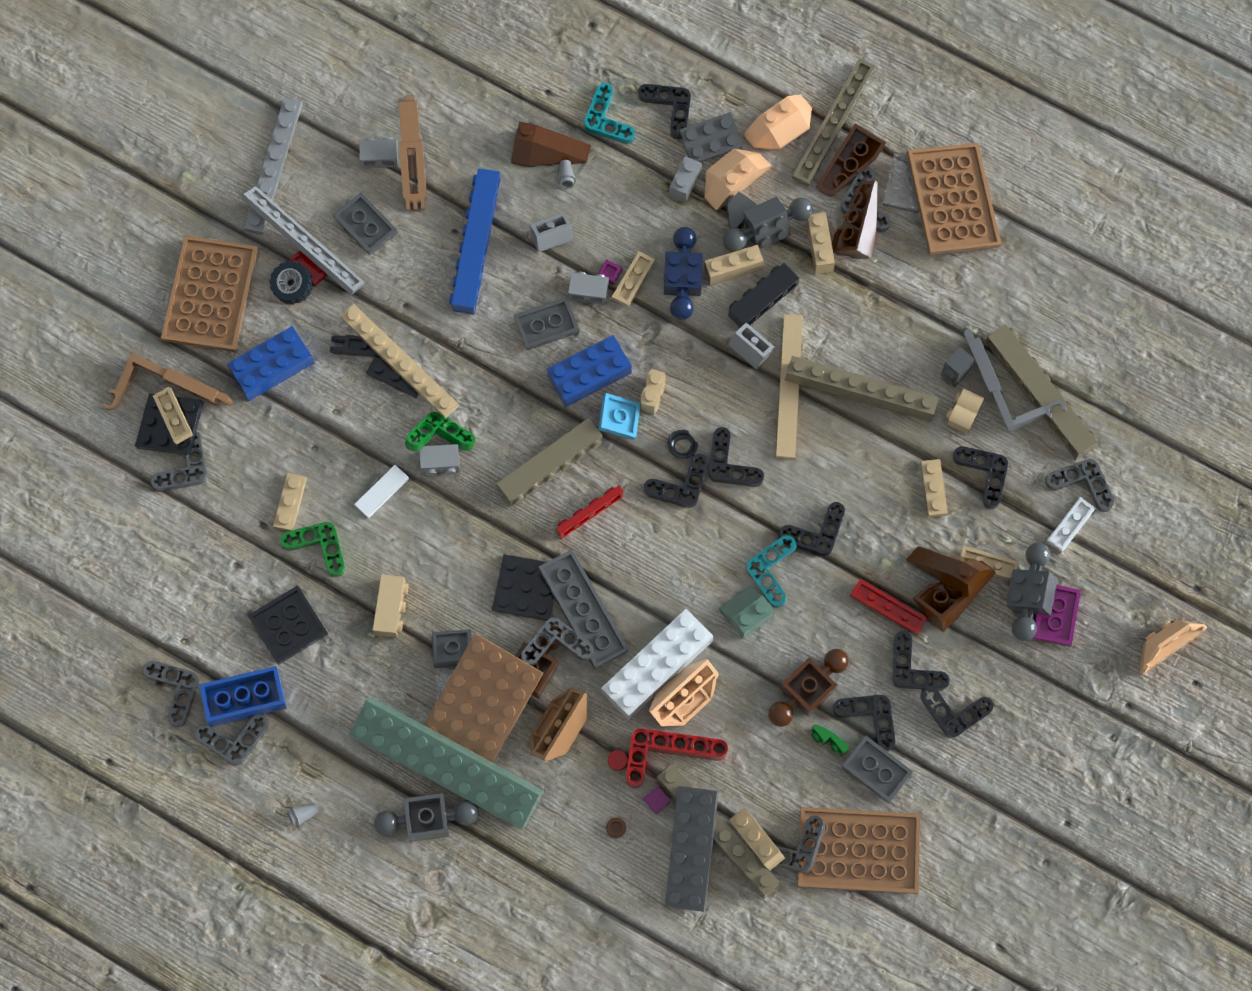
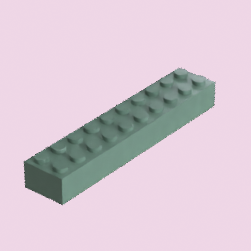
M374 697L365 701L349 734L353 738L521 830L527 826L544 792L539 787Z

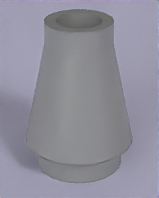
M569 160L560 162L557 182L564 189L572 188L576 182Z
M315 803L292 807L290 811H287L293 826H300L314 815L319 814Z

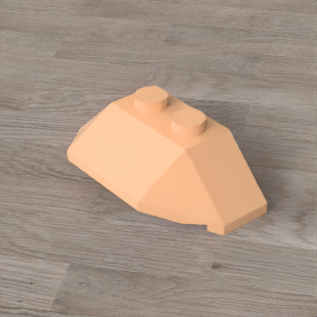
M801 94L787 96L758 116L745 131L743 137L753 149H782L809 130L812 107Z
M734 148L706 170L704 199L717 212L727 203L732 195L735 196L738 191L742 192L772 166L760 153Z
M1176 620L1173 623L1168 621L1161 627L1162 631L1157 634L1155 631L1145 638L1147 641L1142 648L1140 674L1143 675L1198 637L1207 629L1206 625Z
M708 659L683 668L655 694L649 712L660 726H684L712 700L719 673Z

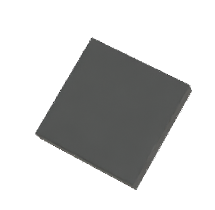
M471 629L432 633L434 668L457 666L472 639Z

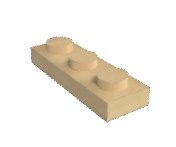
M638 251L614 292L612 300L629 308L653 267L655 259Z
M167 387L153 395L173 441L178 444L193 436L173 390Z
M940 459L921 461L928 518L947 516L948 511Z
M287 473L273 524L274 529L292 531L294 529L307 480L305 476Z
M967 546L962 547L960 554L962 557L977 561L982 560L996 571L994 576L1011 581L1013 569H1018L1019 565L1018 561Z

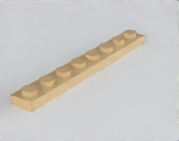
M355 304L340 316L343 322L441 416L446 419L459 407V404Z

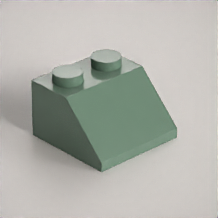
M750 586L719 608L720 612L742 639L771 619L775 611L763 595Z

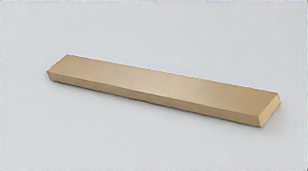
M784 314L776 458L795 460L799 384L785 381L791 357L801 358L803 315Z

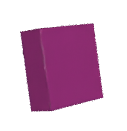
M606 259L598 274L609 277V283L614 285L623 268Z
M659 786L643 798L655 814L671 802Z

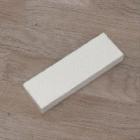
M394 465L354 504L355 507L369 519L409 480V477Z
M1080 497L1047 539L1046 543L1062 553L1096 508Z

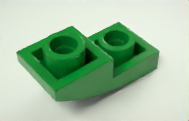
M817 724L812 726L811 736L817 743L820 742L824 746L830 742L831 744L829 745L835 754L839 753L841 757L848 752L849 747L833 732Z

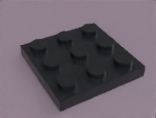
M149 393L135 447L143 450L190 456L204 402L199 399L176 397L193 436L176 444L153 398L155 394Z
M503 554L492 611L544 621L550 619L554 597L538 570L539 566L547 562Z
M298 585L248 615L278 665L328 635V632Z

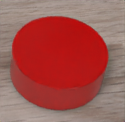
M620 750L611 752L608 756L609 767L615 771L623 770L627 765L626 754Z

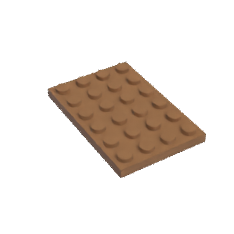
M978 143L908 150L906 155L928 254L935 255L999 248L1001 240Z
M184 235L161 340L236 352L258 247Z
M475 633L424 725L494 763L541 679L543 672Z
M811 807L800 808L799 842L805 823L811 816H819L824 821L825 831L812 870L808 873L798 872L797 888L918 895L920 814ZM817 821L811 825L814 830L816 827H820ZM814 830L812 834L808 833L810 835L817 837V835L814 834ZM807 840L804 844L805 849H812L815 844L814 840ZM805 859L803 862L798 861L801 868H803V865L808 864Z

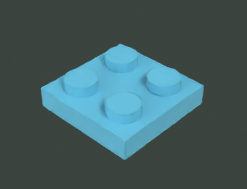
M605 393L602 399L598 430L634 440L637 434L640 403Z

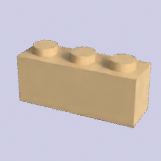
M826 212L814 213L806 220L815 274L833 272L835 260Z
M758 245L704 261V271L711 286L763 270L764 260Z
M381 574L373 625L374 635L398 638V632H402L403 621H400L401 613L404 614L406 602H403L404 595L408 594L409 587L405 577Z
M745 807L729 820L770 871L785 859L781 851Z

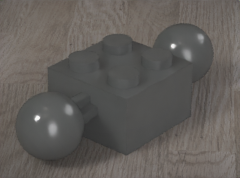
M776 196L743 211L746 229L743 231L739 228L727 230L723 236V244L726 249L735 252L742 250L746 245V241L750 239L754 246L758 245L760 250L790 236L788 221L791 219L797 221L807 220L812 215L813 206L808 199L799 197L794 199L789 209L786 210Z
M1034 543L1026 550L1025 557L1030 564L1029 570L1013 569L1006 606L1013 613L1021 614V617H1018L1012 624L1013 635L1021 641L1031 640L1037 633V625L1032 619L1033 615L1051 616L1057 578L1050 571H1041V568L1050 560V551L1042 543Z
M443 793L404 798L405 815L397 816L394 812L383 811L376 816L374 827L382 836H392L399 828L407 827L410 842L449 837L448 821L456 820L461 825H471L478 819L479 809L477 805L468 800L460 801L453 809H446Z

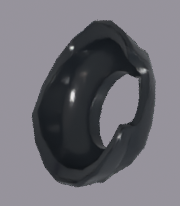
M688 430L672 432L667 441L670 453L681 459L692 457L698 448V442L694 440ZM688 439L692 444L690 449L685 453L678 452L675 448L677 441Z

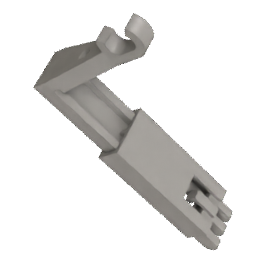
M970 329L964 331L992 398H995L1010 432L1045 415L1051 419L1052 414L1050 410L1054 407L1061 406L1062 410L1066 412L1067 409L1064 402L1057 400L1019 415L1013 420L1002 396L1004 392L983 343L979 337L975 339Z

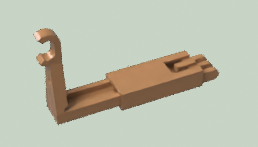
M406 95V101L398 102L401 130L399 150L403 199H406V211L411 210L410 203H413L414 211L418 210L417 203H421V210H425L424 197H427L423 141H420L418 103L414 100V95ZM416 178H417V179H418V191H417V183H416V184H412V191H410L409 179H416Z
M131 353L116 389H110V393L115 394L113 403L111 405L106 403L102 405L107 410L117 408L138 370L136 369L137 366L163 377L169 384L218 406L222 402L230 406L233 404V400L227 394L169 367L165 369Z

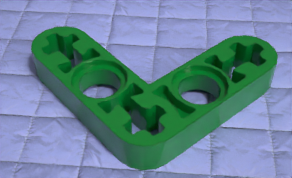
M430 412L407 435L405 440V446L410 451H419L435 434H438L452 444H458V448L465 451L471 450L475 443V437L472 433L450 419H445L438 412ZM421 429H425V430H427L429 433H428V434H424V433H422L420 430H421ZM446 429H452L455 433H448Z
M324 522L288 531L281 536V544L288 551L321 543L329 574L339 577L344 573L345 565L336 529L332 523ZM325 528L332 530L330 531L331 540H327L326 534L322 533L325 532ZM312 532L314 537L312 540L306 541L303 539L304 534ZM298 534H299V537H300V540H301L302 543H299L298 540H295V539H298V538H297V535H298ZM288 537H291V539L294 540L292 541V545H288V543H285L288 540ZM329 545L337 547V551L334 554L326 552ZM336 558L337 565L341 566L338 568L339 571L331 569L334 567L332 559Z

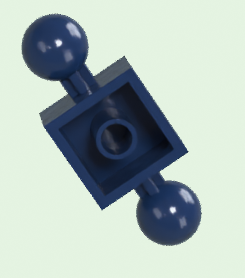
M681 227L673 235V243L679 249V252H665L664 295H677L670 304V312L678 320L688 319L692 315L694 305L688 296H701L703 253H690V249L696 244L697 237L695 232L689 227Z

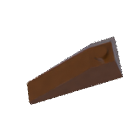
M519 121L511 163L525 167L545 164L546 166H552V164H558L563 160H569L571 164L587 163L591 145L541 126Z
M854 124L816 187L833 196L877 159L886 142L859 125Z
M875 180L861 181L851 201L853 205L849 213H845L843 216L845 221L840 229L837 228L832 242L833 253L856 259L872 258L876 243L877 181Z
M919 546L906 559L908 563L967 597H970L992 572L990 567L975 559Z
M992 569V572L970 597L965 596L943 582L927 585L913 597V600L925 617H927L928 621L944 632L959 618L994 576L996 571Z

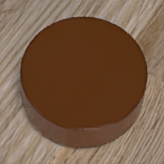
M620 818L610 819L606 825L607 834L614 839L621 838L626 832L625 822Z

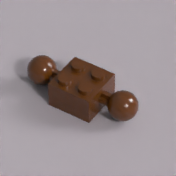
M550 625L551 631H553L554 629L557 630L556 626ZM558 631V632H559V635H558L559 638H560L561 635H562V631H561V632ZM538 638L540 647L547 645L545 638ZM556 641L551 644L533 666L543 672L532 693V696L537 699L540 698L558 668V660L548 655L550 650H555L561 646ZM523 642L515 656L520 659L522 651L528 644ZM533 649L529 655L526 654V660H534L533 655L537 650Z
M832 649L826 653L824 665L821 668L809 657L781 684V690L789 699L786 702H776L770 707L768 717L771 723L778 727L787 726L792 721L793 710L797 706L809 717L836 691L837 684L829 676L832 673H842L847 669L849 665L848 655L841 649Z

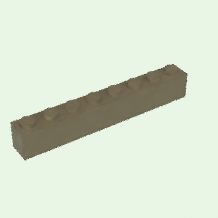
M1005 324L988 335L985 343L1036 409L1057 400L1064 402L1067 409L1066 412L1062 410L1061 406H1057L1050 410L1052 414L1051 419L1047 415L1043 416V418L1072 456L1077 460L1092 450L1097 444L1095 434L1085 427L1084 420L1075 414L1071 403L1064 400L1060 389L1057 386L1054 387L1050 382L1049 375L1043 372L1039 367L1038 361L1029 355L1027 347L1024 343L1019 342L1014 330L1008 328Z
M795 356L791 357L785 381L931 422L938 402V397Z
M672 764L657 776L658 784L675 802L677 800L678 786L693 787ZM716 813L713 844L760 896L765 899L779 886V880Z

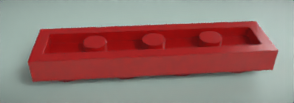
M619 485L615 488H609L604 493V496L593 499L588 507L578 509L572 518L562 520L556 528L560 539H563L623 498L622 488Z
M862 579L858 581L850 594V597L915 635L919 634L927 620V617Z

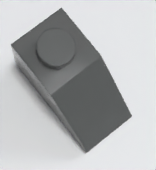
M739 191L735 196L732 195L726 203L729 229H741L745 224L743 211L756 206L754 201Z

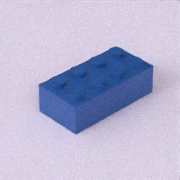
M291 326L230 361L227 365L246 398L250 401L313 365L314 361L298 333Z
M614 335L547 368V377L565 408L632 374V365Z
M277 666L199 684L206 721L210 727L250 718L257 714L263 715L287 709L280 672Z

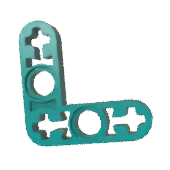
M601 83L597 87L584 120L585 129L590 133L624 144H630L635 139L634 128L605 118L613 97V87L609 83ZM605 89H607V90H608V93L605 94L604 100H603V99H601V98H602V91L604 92ZM596 104H601L604 106V109L602 111H596L594 109V106ZM594 116H596V124L590 126V123L593 121ZM612 125L615 130L608 133L605 131V127ZM630 132V135H628L627 138L624 137V134Z
M789 535L782 536L747 562L748 572L769 602L775 607L783 606L787 601V596L768 569L796 549V542ZM785 540H787L788 542L792 541V543L790 544L791 548H783L781 550L783 554L780 555V552L775 547L777 545L779 546V548L783 547V542ZM769 551H775L777 557L775 560L769 561L766 558V554ZM754 562L756 564L760 563L759 569L762 573L766 570V573L759 576L755 569L751 571L753 568L752 564ZM765 577H769L772 580V584L768 588L763 587L761 584L762 579ZM774 589L778 595H783L781 596L782 601L773 602L775 599L774 595L771 592L767 594V592Z

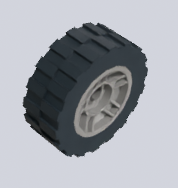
M286 261L279 264L270 275V289L279 300L286 304L301 303V301L307 299V296L311 294V289H313L311 273L302 264L295 261ZM289 281H294V284L290 286Z

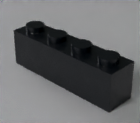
M785 263L781 266H775L768 277H762L757 282L756 287L748 289L743 294V298L731 303L728 316L739 328L745 323L752 325L798 286L799 277Z

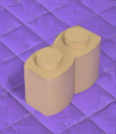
M651 369L648 373L646 387L641 394V411L655 414L658 411L660 396L665 390V372Z
M963 389L962 393L958 392L953 401L956 403L954 409L950 408L947 413V425L968 434L984 397L966 389Z

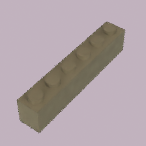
M587 418L496 483L498 491L510 506L520 504L524 501L526 495L537 492L540 489V485L545 482H551L557 473L569 469L571 463L575 460L583 459L589 450L597 449L603 441L601 432Z

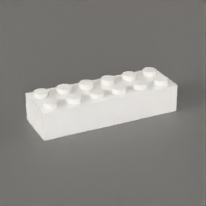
M685 609L601 688L602 694L629 721L655 697V694L713 642V635Z

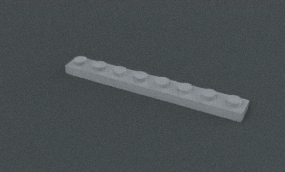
M286 97L283 99L257 184V188L272 201L275 197L302 108V101ZM250 207L244 230L263 235L267 221Z
M255 186L243 194V201L350 295L363 287L365 282L260 189Z

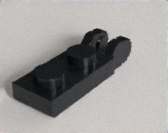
M357 335L331 336V342L345 343V346L330 347V353L365 357L376 356L381 358Z

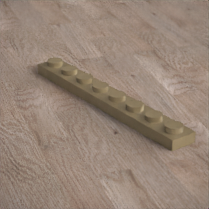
M860 58L858 59L792 175V179L806 186L810 185L875 70L874 65Z

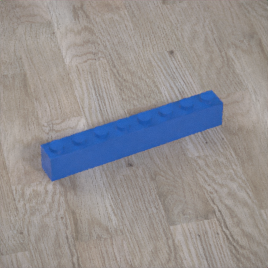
M478 168L477 175H473L472 185L474 186V191H470L469 195L471 207L467 208L466 219H468L467 225L463 226L462 236H465L464 242H460L459 253H461V258L457 259L456 262L458 274L453 278L452 287H455L449 298V304L452 305L454 312L475 315L501 180L500 171Z

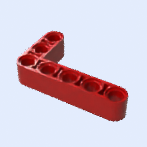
M643 728L636 729L631 738L626 782L631 788H639L643 784L648 751L721 761L727 756L728 745L721 739ZM638 735H642L646 738V741L638 743L635 738ZM663 738L666 743L658 746L655 744V740ZM676 741H683L685 746L682 749H678L674 743ZM697 743L703 744L705 749L703 751H696L694 745ZM716 746H721L724 752L716 754L713 749ZM639 754L643 757V760L635 762L632 757ZM636 773L641 778L639 781L633 782L629 777Z

